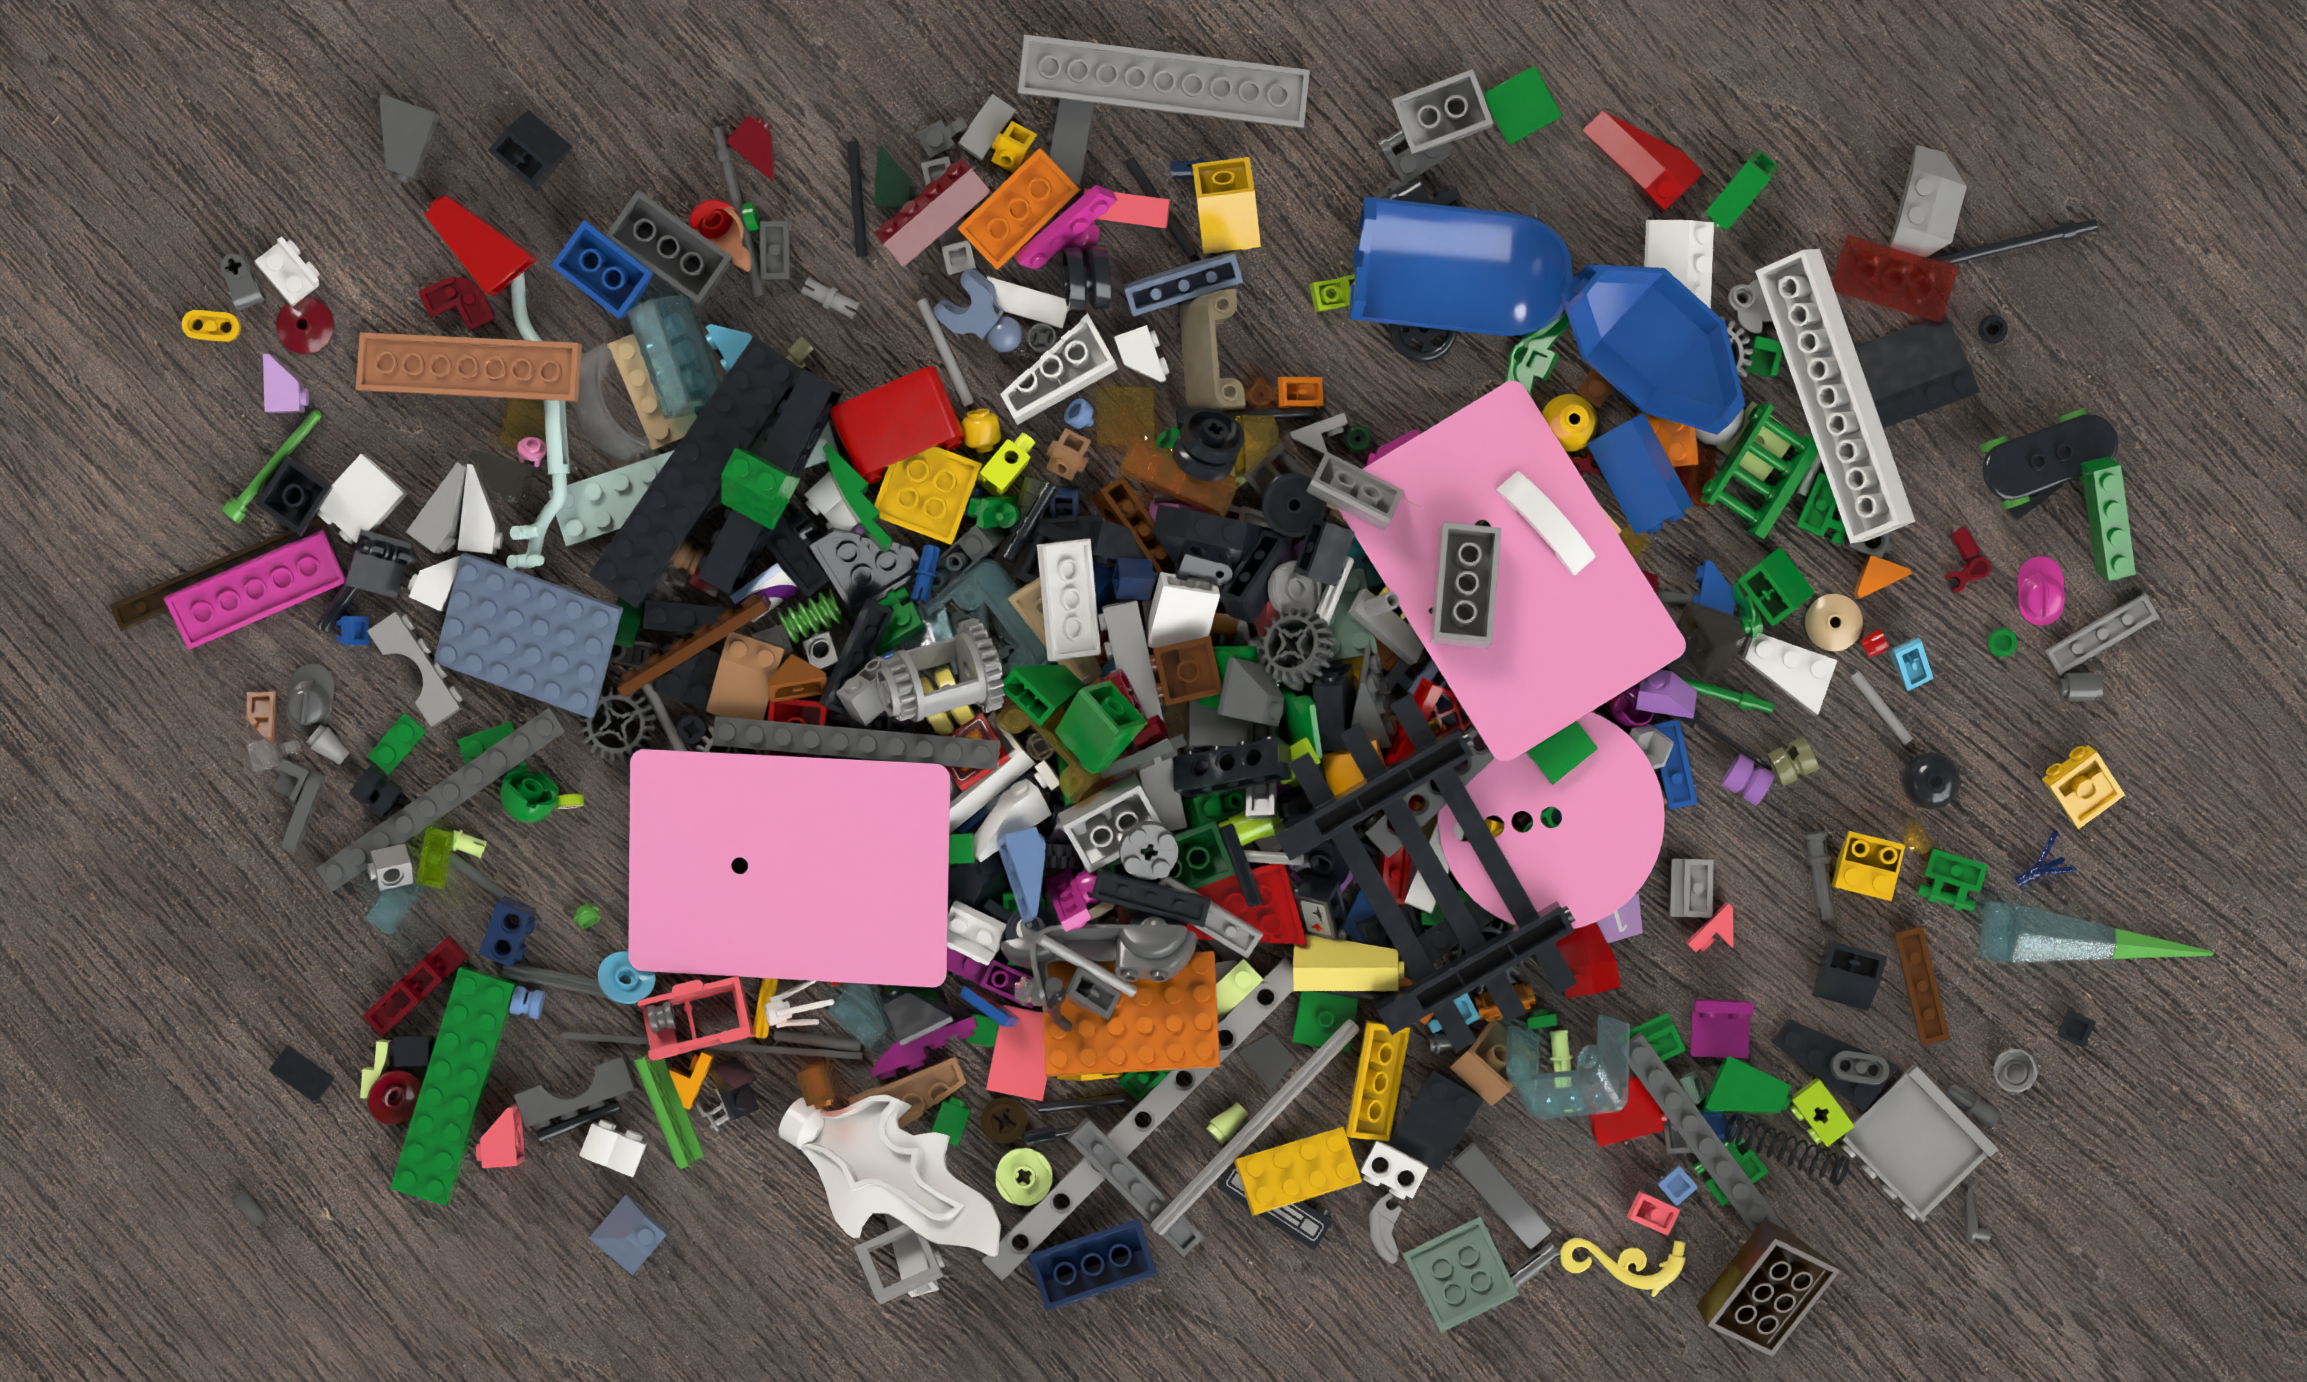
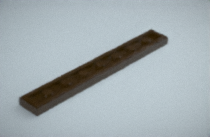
M319 516L311 521L302 536L288 529L110 604L109 606L120 632L170 612L164 601L165 596L316 531L324 529L330 544L334 543L326 522Z

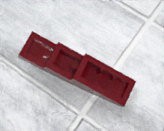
M449 935L363 1015V1018L383 1037L456 970L469 955Z

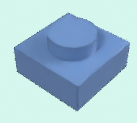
M1679 1165L1657 1183L1676 1206L1699 1188Z

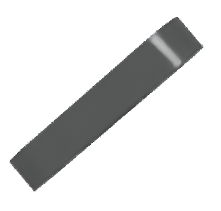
M314 771L309 773L281 846L282 849L294 854L298 852L324 787L326 776Z

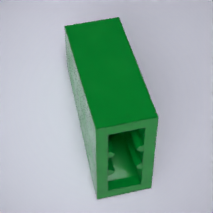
M1757 148L1706 210L1705 213L1709 215V221L1714 222V226L1720 229L1723 227L1728 231L1771 180L1780 166Z
M1065 665L1015 666L1003 680L1004 686H1002V689L1040 727L1062 710L1085 684Z
M1728 1056L1723 1059L1700 1111L1705 1114L1775 1115L1781 1109L1784 1111L1787 1109L1792 1095L1788 1094L1791 1085Z

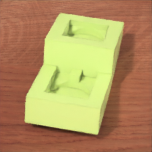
M381 1039L376 1041L374 1067L362 1069L360 1098H367L373 1083L385 1074L390 1059L389 1044L393 1040Z

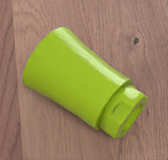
M1246 810L1228 817L1227 821L1219 823L1218 826L1220 829L1222 826L1233 824L1241 845L1244 846L1275 835L1273 826L1280 823L1281 820L1278 813L1277 818L1248 819L1246 817Z

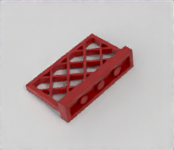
M1422 677L1413 698L1427 723L1436 720L1439 732L1434 734L1435 737L1441 736L1456 726L1461 732L1467 731L1472 726L1469 723L1471 720L1468 719L1462 722L1459 710L1463 707L1460 703H1456L1458 699L1453 691ZM1442 693L1449 696L1452 706L1438 712L1436 703ZM1454 712L1457 724L1444 730L1440 718ZM1401 723L1398 726L1397 734L1394 735L1392 747L1387 749L1383 758L1386 767L1415 750ZM1416 794L1410 797L1411 800L1423 803L1421 795Z

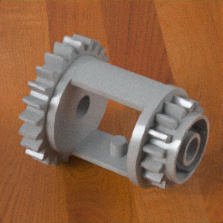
M975 618L962 621L958 624L959 628L956 629L958 634L953 638L907 651L899 650L893 653L892 658L883 660L881 662L882 668L876 670V683L881 702L890 717L895 716L899 721L911 719L913 722L923 720L924 717L970 704H977L978 708L981 707L982 712L985 711V713L1002 708V703H1004L1002 696H1005L1002 686H1004L1002 666L992 639L988 638L987 629L984 630L983 623H979V620ZM955 661L961 683L952 686L946 684L941 689L923 693L918 671Z

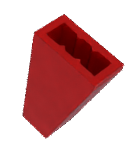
M440 196L430 203V209L424 213L429 222L488 295H498L538 260L533 253L455 198Z

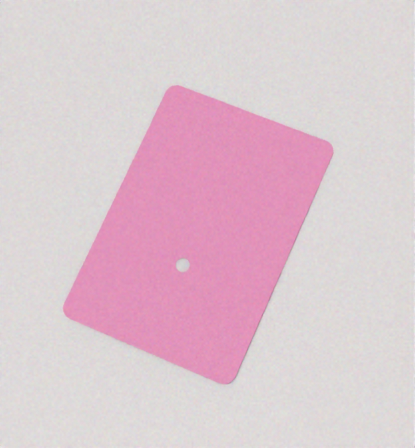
M1508 381L1362 469L1404 490L1402 499H1400L1394 515L1384 531L1338 508L1349 528L1355 531L1354 536L1388 590L1398 596L1400 609L1488 749L1499 761L1508 762L1515 759L1676 660L1686 649L1685 639L1559 440L1552 432L1526 388L1517 381ZM1519 471L1560 510L1596 557L1575 576L1556 558L1555 551L1518 511L1515 512L1496 491L1515 472ZM1485 520L1491 527L1501 528L1492 644L1488 649L1429 643L1432 614L1428 610L1433 606L1440 526L1443 522L1475 525L1477 521Z
M652 749L636 751L630 760L628 944L630 964L637 970L652 972L937 987L941 985L946 978L949 771L940 764ZM737 857L744 858L748 863V869L743 874H737L732 869V861Z

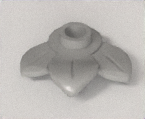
M1758 279L1749 285H1736L1730 290L1728 303L1737 312L1740 325L1748 332L1760 334L1762 322H1773ZM1737 296L1744 297L1746 303L1739 302Z

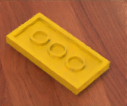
M1344 1127L1241 1157L1234 1161L1252 1216L1362 1182Z

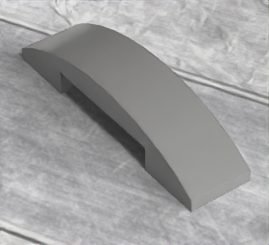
M949 156L921 163L926 186L930 182L936 181L946 172V169L951 165ZM964 216L939 236L948 275L964 272L966 269H976L971 243L957 229L965 221Z

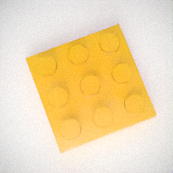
M936 446L888 466L874 506L880 511V519L953 545L983 464Z

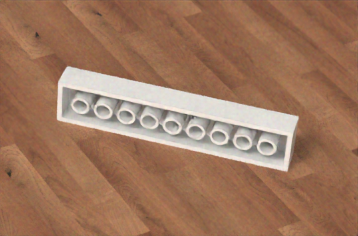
M1820 249L1802 250L1756 270L1755 272L1850 544L1868 541L1915 522Z

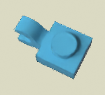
M1468 993L1453 1000L1467 1025L1480 1019ZM1436 1017L1426 1023L1431 1033L1443 1029Z

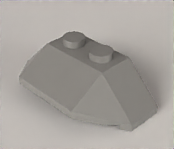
M1919 145L1915 146L1886 257L1916 264L1952 243L1967 186L1945 152Z

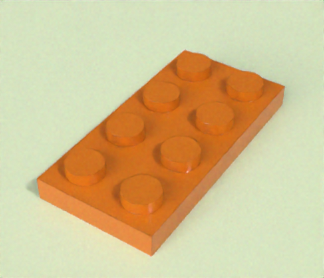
M1039 148L957 229L996 270H999L1081 189L1042 148Z

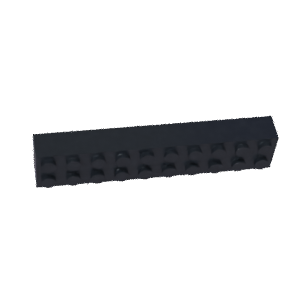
M753 336L588 575L635 608L640 609L721 493L722 472L734 449L739 448L750 451L777 412L781 402L786 399L792 390L790 385L797 373L801 374L803 369Z

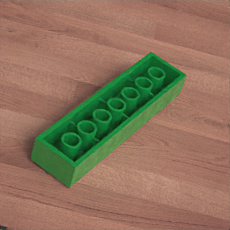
M467 966L459 967L390 1189L444 1206L451 1202L509 1017L513 992L516 985L519 984L518 982Z

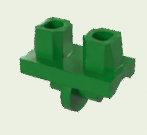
M1004 495L996 497L987 496V498L982 499L971 498L967 513L977 518L976 526L980 528L997 526L1012 528L1019 521V511L1014 505L1018 497Z

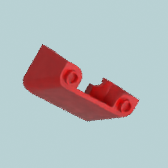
M935 366L919 369L844 401L829 410L854 470L868 485L874 484L883 478L882 475L886 472L885 467L937 445L939 448H946L947 451L954 450L960 447L966 438L942 377Z

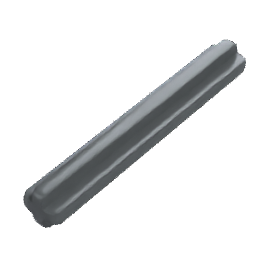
M514 963L511 967L503 965L502 976L505 978L609 998L601 990L598 979Z

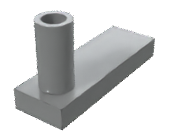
M1368 589L1360 590L1348 614L1409 666L1417 663L1424 645L1414 629L1392 611L1399 605L1398 596L1394 592H1388L1376 597Z

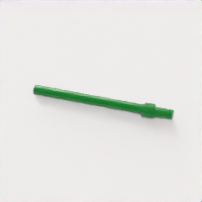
M1677 675L1694 688L1697 693L1735 703L1738 708L1745 710L1752 708L1772 714L1775 704L1773 702L1756 698L1752 693L1745 691L1738 693Z

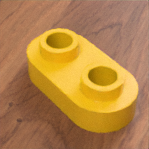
M192 310L183 317L182 329L188 337L193 339L231 342L240 335L241 323L236 316L230 313ZM197 320H201L203 323V327L200 330H195L194 323ZM229 322L231 324V331L224 333L222 327L225 323Z

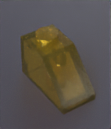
M1242 415L1235 419L1242 427L1245 435V442L1234 464L1235 478H1241L1251 473L1277 444L1279 430L1275 424V416Z

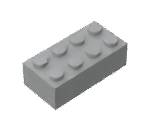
M1443 522L1440 526L1429 643L1488 649L1492 644L1501 528Z

